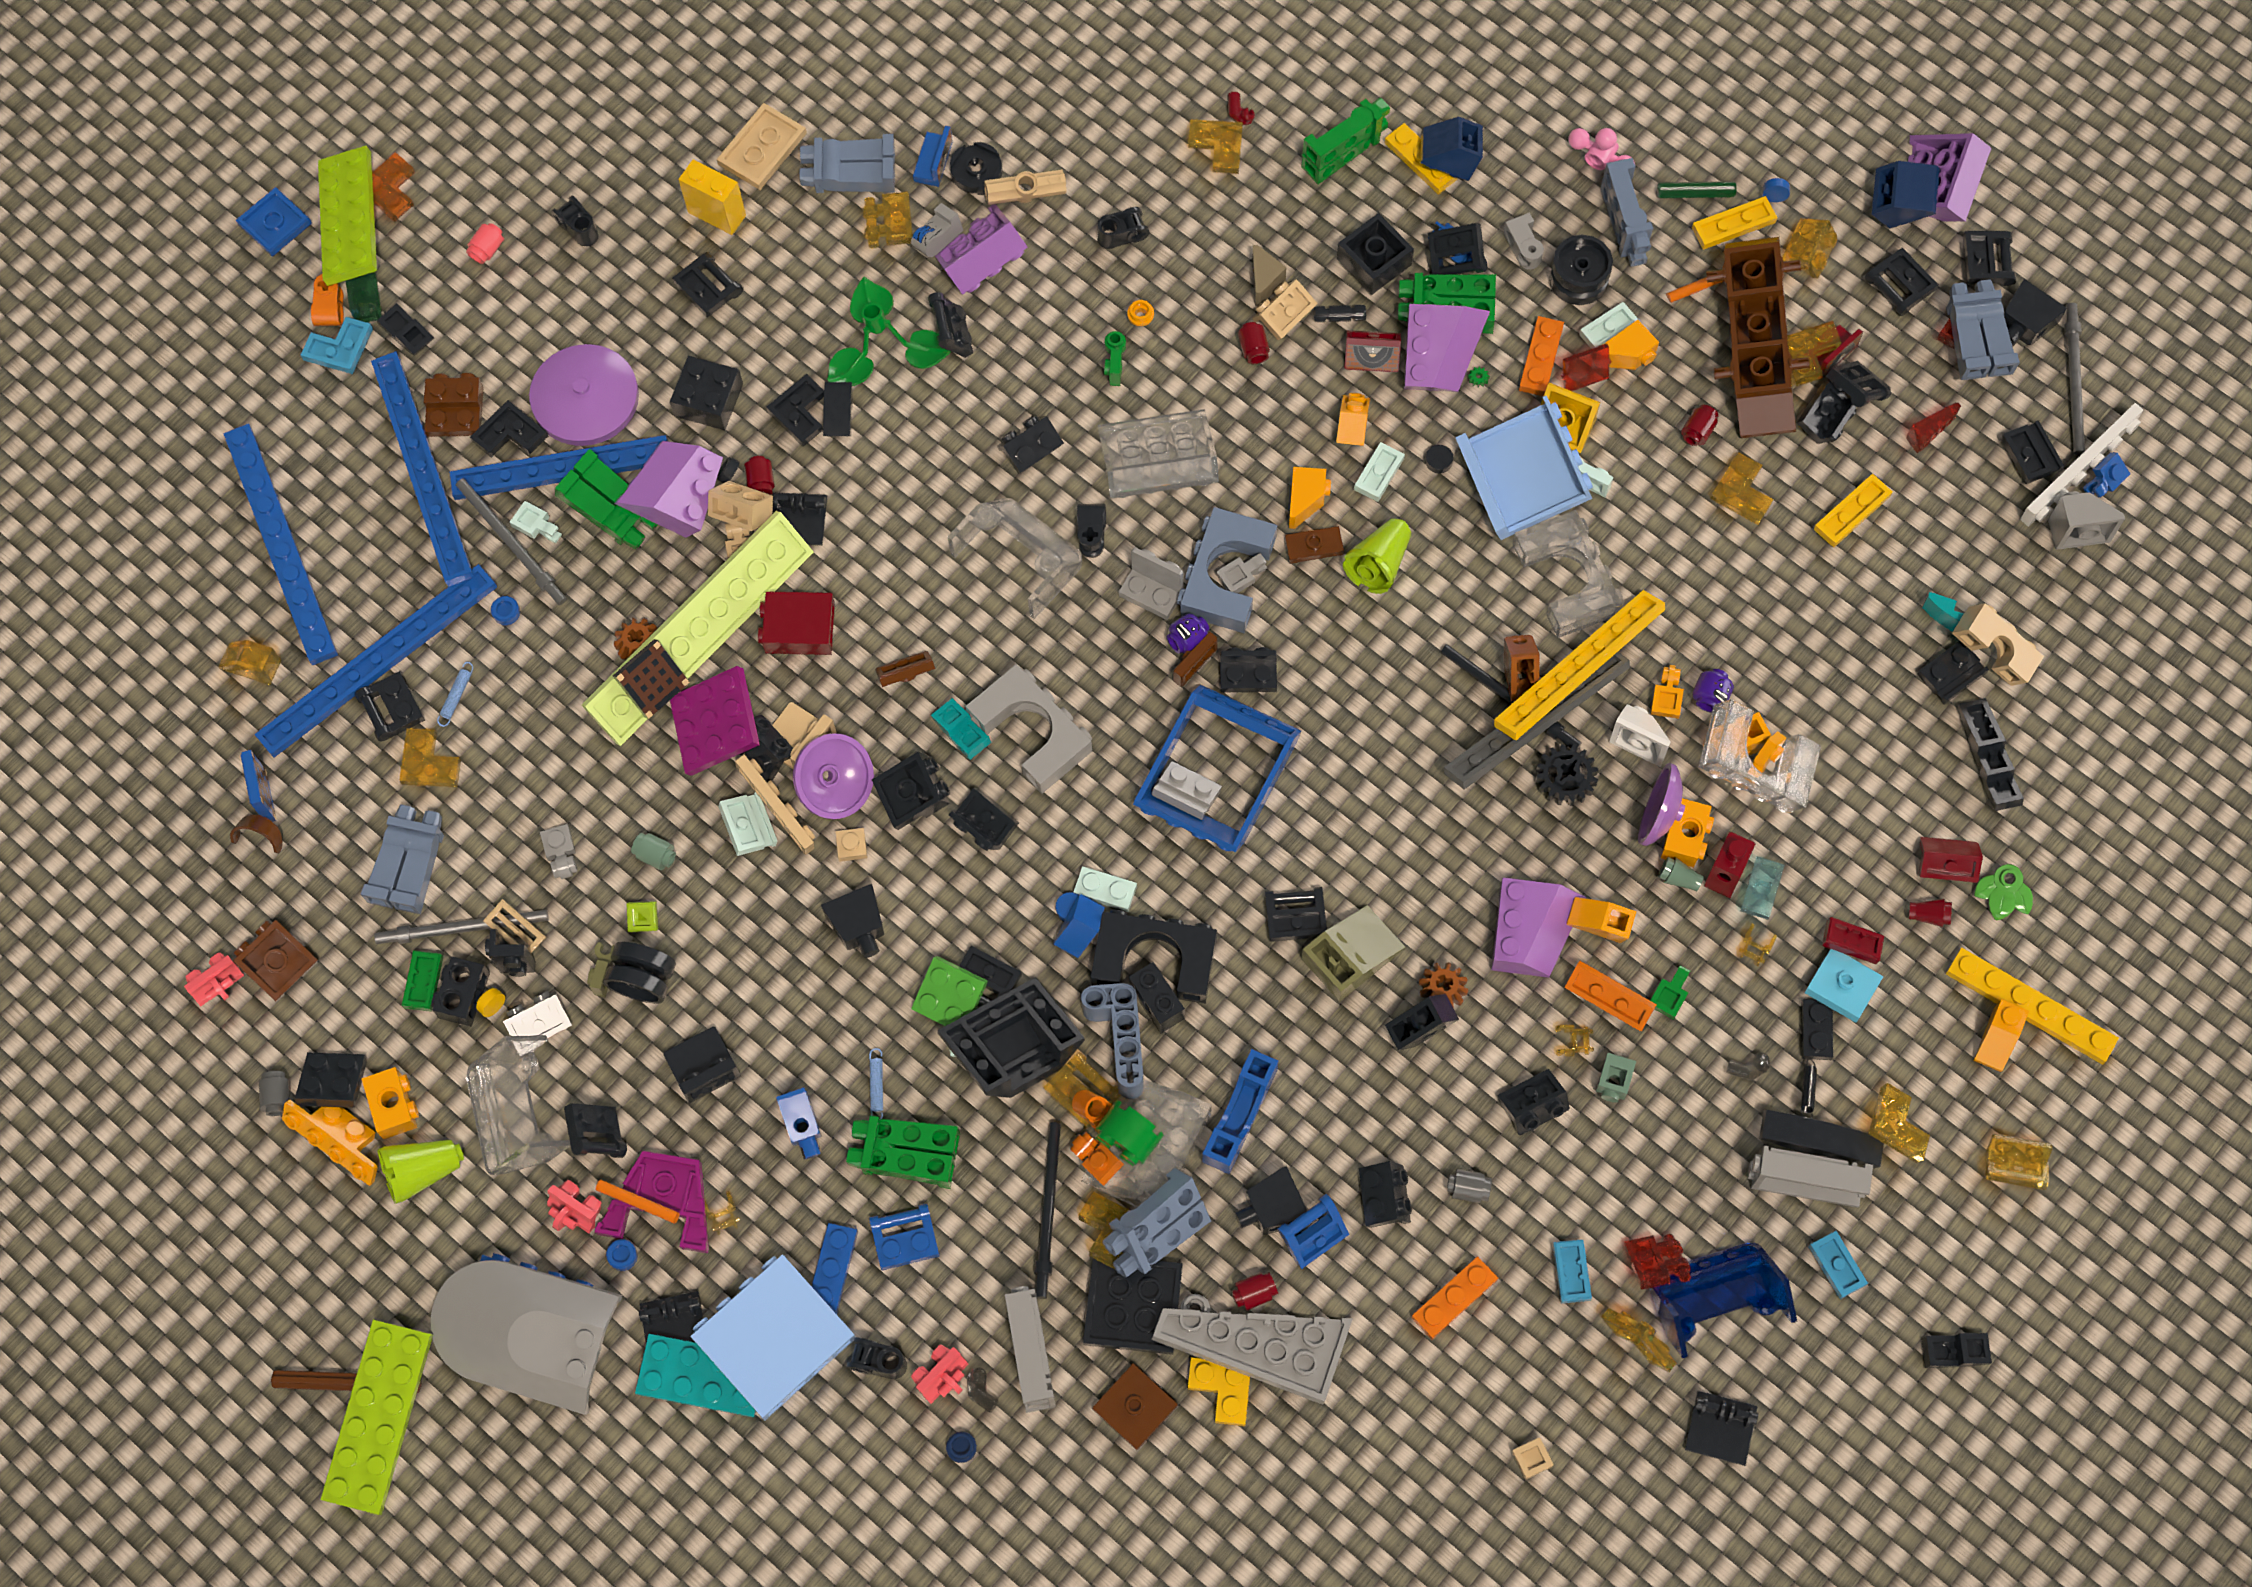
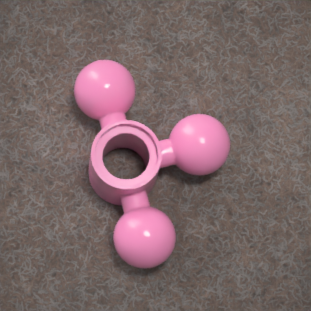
M1582 128L1574 129L1569 135L1568 140L1572 148L1577 150L1588 149L1585 161L1596 170H1604L1609 162L1631 158L1628 155H1621L1619 157L1615 155L1619 145L1616 133L1610 128H1603L1598 131L1595 142L1590 140L1588 132Z

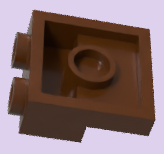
M438 373L434 374L433 378L425 379L424 405L426 407L425 433L427 437L471 436L481 427L484 387L479 377L471 373H462L459 378H449L446 374Z
M277 920L272 924L266 921L255 932L258 937L251 944L245 941L234 952L237 958L233 960L275 1002L318 961Z

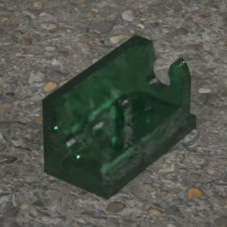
M376 272L346 280L349 310L353 318L366 323L377 321L382 316V308Z

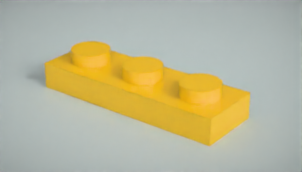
M1405 123L1385 137L1384 144L1438 195L1458 180V178H1454L1448 173L1428 168L1420 163L1421 138Z
M1764 196L1694 222L1692 230L1704 250L1775 224L1777 216L1767 197Z
M1872 473L1815 525L1814 531L1833 548L1836 547L1889 499L1893 491Z

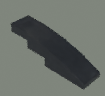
M1986 698L1959 703L1958 710L1966 738L1994 811L2022 806L2024 798L2014 779L2015 768L2005 750L2006 739Z
M1763 1110L1759 1135L1761 1140L1804 1154H1819L1832 1159L1849 1160L1861 1165L1870 1164L1873 1165V1168L1881 1167L1885 1138L1829 1122L1806 1119L1802 1116L1772 1110Z

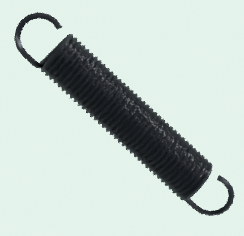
M1807 1059L1806 1066L1804 1067L1801 1099L1802 1116V1111L1805 1113H1812L1814 1111L1817 1068L1815 1063L1814 1066H1807L1808 1060L1814 1063L1812 1059Z

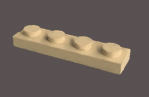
M745 755L735 761L737 770L805 855L814 849V842L812 841L815 839L814 834L806 824L801 827L795 819L798 815L788 802L784 805L778 798L780 792L771 780L766 783L760 775L763 773V770L754 759L749 761Z

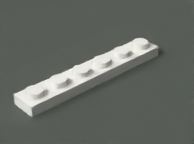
M2134 403L2026 508L2020 520L2028 527L2035 520L2041 522L2051 511L2049 507L2054 502L2058 504L2060 498L2064 494L2069 493L2067 489L2072 484L2077 487L2087 476L2085 472L2090 467L2094 469L2105 458L2103 454L2108 449L2113 452L2123 441L2121 437L2126 432L2130 435L2141 423L2138 418L2143 409Z

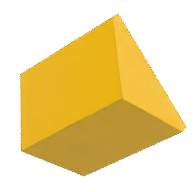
M1548 383L1544 396L1547 395L1551 404L1557 403L1562 414V418L1558 419L1560 426L1566 425L1573 439L1568 444L1571 450L1577 449L1581 453L1595 424L1600 402ZM1542 399L1541 405L1545 404L1544 399Z

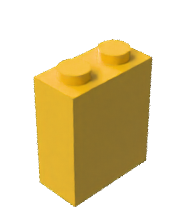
M693 159L678 179L688 213L733 235L746 217L738 182Z

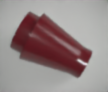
M1945 899L1916 903L1910 902V920H1917L1942 928L1943 925H1951L1952 902H1945Z

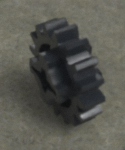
M1561 744L1560 751L1557 752L1552 747L1550 748L1549 756L1542 755V764H1538L1536 772L1540 773L1536 777V783H1543L1539 790L1541 793L1549 792L1547 800L1551 801L1556 797L1558 798V805L1561 806L1564 800H1568V804L1573 806L1575 799L1583 803L1585 794L1588 796L1593 794L1594 789L1592 787L1596 786L1598 779L1594 776L1598 774L1599 770L1597 767H1591L1595 760L1593 757L1585 758L1587 750L1584 749L1578 753L1576 752V745H1573L1571 750H1566L1565 745ZM1580 767L1583 768L1585 775L1580 772ZM1573 769L1572 775H1568L1561 781L1562 776L1566 775L1567 773H1570V771ZM1548 771H1550V775L1554 777L1553 784L1550 781Z

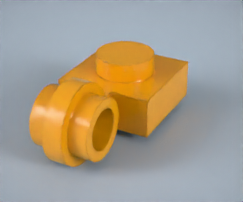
M1675 665L1663 667L1661 683L1666 684V686L1655 685L1651 715L1676 719L1680 717L1684 689L1673 687V685L1678 686L1681 669L1675 668Z

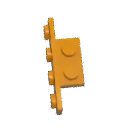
M292 1100L284 1103L282 1120L287 1127L297 1131L311 1145L318 1147L329 1155L332 1161L342 1165L356 1179L362 1180L368 1186L375 1182L378 1166L360 1152L374 1140L375 1131L342 1107H321L310 1115Z

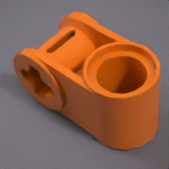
M322 274L314 281L313 303L311 305L312 323L314 326H341L344 320V292L338 283L327 286L323 281Z
M1089 1090L1077 1092L1072 1100L1074 1112L1088 1122L1094 1130L1113 1105L1105 1098ZM1093 1101V1105L1088 1111V1106Z

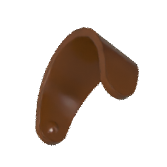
M254 814L247 815L231 830V843L236 844L238 842L240 829H248L266 837L272 844L274 853L279 854L283 845L281 832L266 817Z

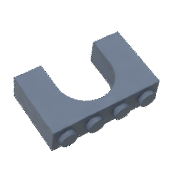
M1214 507L1211 517H1205L1202 532H1205L1203 540H1198L1196 543L1194 556H1197L1194 565L1189 564L1185 578V580H1188L1186 589L1181 588L1177 604L1181 605L1182 616L1185 614H1193L1196 617L1201 616L1207 623L1245 633L1253 610V598L1218 587L1210 579L1207 571L1217 557L1230 552H1239L1250 556H1256L1261 553L1264 559L1269 561L1277 538V525Z

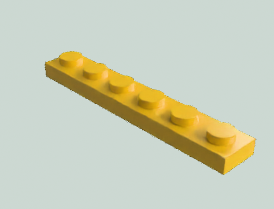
M1962 947L1946 972L1947 976L1996 1004L2002 999L2029 1010L2027 1022L2102 1065L2107 1061L2119 1037Z

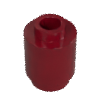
M1256 322L1244 324L1237 333L1244 358L1248 360L1249 364L1265 362L1269 358L1270 348L1263 325Z
M1702 404L1699 408L1693 410L1681 430L1686 443L1692 446H1702L1707 442L1718 424L1719 414L1714 408Z
M763 456L751 457L744 464L747 487L772 495L775 484L771 461Z
M1259 1272L1234 1283L1236 1289L1231 1291L1237 1307L1243 1306L1246 1311L1273 1300V1296L1278 1295L1277 1287L1270 1272L1265 1274Z

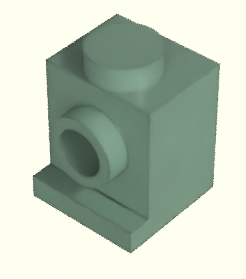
M1607 1053L1596 1092L1602 1093V1099L1609 1102H1618L1619 1099L1625 1100L1636 1061ZM1609 1079H1617L1619 1085L1609 1083Z

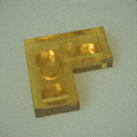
M1190 119L1188 148L1214 149L1212 172L1239 174L1243 123Z
M1834 321L1788 335L1789 352L1792 359L1809 357V369L1793 370L1796 386L1823 378L1816 356L1833 351L1841 345Z
M1739 452L1710 498L1757 525L1760 524L1774 500L1750 487L1763 465Z
M407 728L399 778L402 785L458 787L461 760L459 757L434 756L437 737L435 730Z
M1886 1083L1880 1088L1868 1134L1912 1161L1919 1163L1925 1158L1930 1135L1906 1121L1912 1097Z
M1093 1192L1079 1213L1080 1221L1101 1231L1089 1250V1256L1115 1269L1113 1263L1123 1253L1121 1252L1117 1256L1112 1255L1106 1249L1103 1240L1113 1232L1110 1223L1115 1219L1120 1221L1121 1217L1131 1210Z
M1610 1308L1601 1316L1615 1335L1635 1344L1649 1363L1667 1372H1670L1677 1364L1669 1354L1670 1348L1655 1337L1656 1330L1647 1322L1641 1321L1638 1323L1625 1311L1618 1313Z

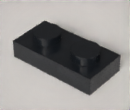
M1803 999L1801 1002L1802 1059L1830 1061L1833 1059V1009L1817 1000Z

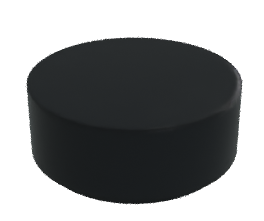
M1444 445L1432 446L1426 454L1425 462L1427 468L1438 474L1447 472L1453 464L1452 451Z
M732 456L728 457L719 469L717 480L721 483L730 481L736 473L740 462Z

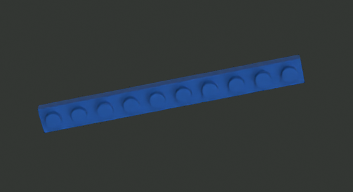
M395 351L371 360L445 583L449 587L473 578L474 574L400 357Z
M250 424L223 433L309 662L313 666L338 656Z
M478 564L472 569L473 578L446 588L254 735L272 757L275 758L355 697V692L358 689L368 687L497 588L495 582Z

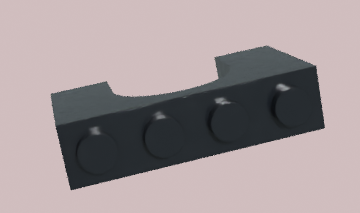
M1110 910V912L1102 913L1091 973L1092 986L1122 983L1125 961L1129 952L1141 942L1160 940L1174 947L1182 960L1177 998L1179 1000L1206 1004L1217 942V929H1212V926L1204 923H1197L1195 926L1186 925L1178 919H1167V921L1155 920V917L1146 914H1140L1138 917L1129 916L1126 912L1120 910Z

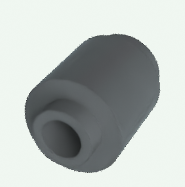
M268 1071L261 1074V1080L259 1081L260 1110L266 1112L267 1116H280L284 1113V1103L290 1100L289 1080L286 1078L285 1072Z
M1456 1169L1455 1175L1449 1174L1447 1192H1452V1199L1480 1203L1481 1200L1488 1202L1492 1178L1485 1177L1484 1173Z

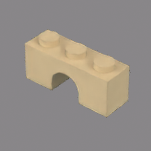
M1986 603L1968 607L1952 632L1971 651L1988 648L1993 643L1997 649V659L1991 669L2010 686L2028 683L2044 658L2036 650V646L2032 642L2025 640L2016 632L2017 630L2012 624L2005 622L1997 614V611Z

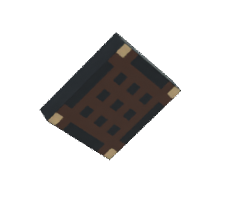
M655 639L613 675L617 683L647 719H650L690 683L659 641Z

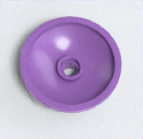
M831 733L812 739L801 750L794 765L793 783L800 802L811 813L822 818L840 819L852 815L864 805L873 787L874 770L870 756L858 741L847 735ZM825 771H827L829 775L826 781L823 779V773Z
M1668 763L1663 768L1649 796L1638 834V842L1643 846L1653 844L1668 832L1675 820L1680 821L1685 810V805L1681 804L1683 785L1680 772L1675 764Z

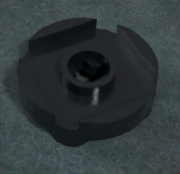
M974 142V145L967 147L963 145L953 153L950 159L953 183L969 193L985 195L984 181L999 179L1003 174L1002 161L998 151L987 143ZM977 164H981L980 171H972L971 165L977 166Z

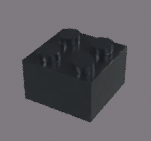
M1377 213L1338 243L1337 260L1371 295L1409 268L1413 262L1414 248L1380 213Z
M688 355L670 399L674 417L726 430L743 387L739 369Z

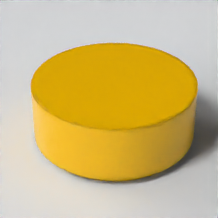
M497 988L489 989L478 999L476 1009L484 1017L493 1016L503 1006L505 995Z

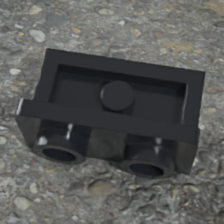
M1830 380L1824 381L1796 423L1817 444L1834 442L1842 435V429L1846 422L1855 415L1856 407L1852 404L1851 397L1847 398L1833 386Z
M1034 415L1023 422L1024 428L1018 432L1012 430L1001 437L1003 442L997 448L999 451H1004L1018 474H1021L1064 444L1047 416L1037 417V415Z
M758 715L754 717L760 745L739 755H745L749 761L754 759L763 770V773L760 775L767 783L775 778L783 762L790 759L793 747L763 715Z
M978 788L971 790L958 810H951L949 816L955 820L953 825L964 833L969 832L975 837L974 842L986 851L989 849L1000 850L1019 824L1016 819Z
M490 929V938L485 940V953L490 957L492 964H495L501 974L509 973V975L514 977H523L527 973H535L536 961L525 944L507 945L497 929Z
M1386 1161L1359 1168L1365 1225L1373 1228L1395 1222L1402 1224L1411 1223L1412 1205L1407 1195L1408 1175L1404 1166L1392 1161Z

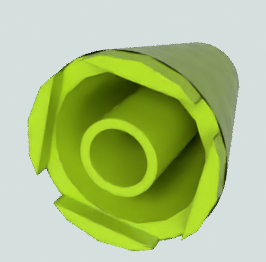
M1390 519L1347 552L1344 557L1343 569L1354 584L1359 587L1362 583L1369 587L1368 592L1382 594L1390 589L1411 537V530L1408 524L1401 519Z
M452 1140L383 1146L377 1150L383 1174H385L386 1184L394 1204L404 1202L459 1169L460 1161L464 1160L459 1143L454 1145Z

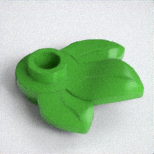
M2006 864L2000 866L1994 875L1983 877L1975 888L1974 896L1988 899L1989 910L1996 921L2007 917L2014 908L2023 914H2029L2032 909V891L2023 883V874L2015 865ZM2007 873L2012 874L2014 877V881L2011 884H2007L2004 880V876Z

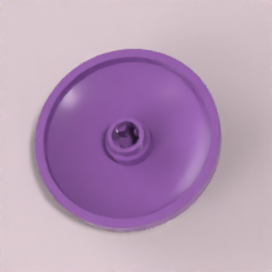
M584 344L558 351L539 367L530 386L529 400L537 423L547 431L550 437L569 445L587 446L598 444L614 437L628 425L637 409L639 389L632 368L622 356L606 347Z

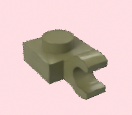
M598 942L595 946V955L598 960L595 968H591L589 971L587 983L596 996L606 997L608 988L603 985L602 980L606 969L613 965L610 957L615 945L612 946L611 952L607 955L602 954L604 946L601 942Z

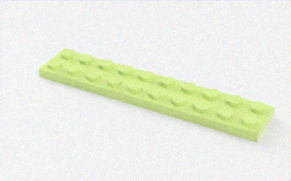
M776 511L581 706L617 745L621 746L647 718L642 715L614 679L613 675L655 639L659 641L688 679L760 607V602H765L766 592H775L814 553L813 550L781 512Z

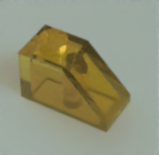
M249 640L229 643L218 668L271 685L281 659L273 648Z

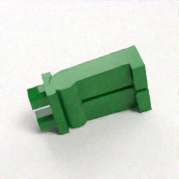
M1382 98L1377 99L1373 103L1364 99L1360 102L1359 107L1351 112L1349 118L1319 138H1316L1313 134L1304 138L1301 168L1319 185L1367 150L1370 143L1373 147L1380 143L1381 132L1388 128V121L1385 116L1390 113L1389 105Z
M1415 273L1414 279L1400 280L1399 298H1413V303H1399L1398 320L1408 322L1409 304L1465 306L1490 311L1482 333L1493 334L1496 274L1423 276V273Z
M591 449L583 455L575 464L573 470L571 469L555 487V496L605 533L615 538L614 541L620 546L625 543L636 550L645 540V535L636 529L642 522L651 530H654L658 525L615 504L618 498L627 490L628 484L599 460L598 455Z
M870 1116L869 1121L855 1120L853 1122L852 1138L865 1140L864 1149L849 1147L846 1159L849 1166L861 1169L865 1175L892 1176L951 1189L955 1168L954 1160L957 1157L960 1140L958 1126L887 1119L879 1120V1117Z

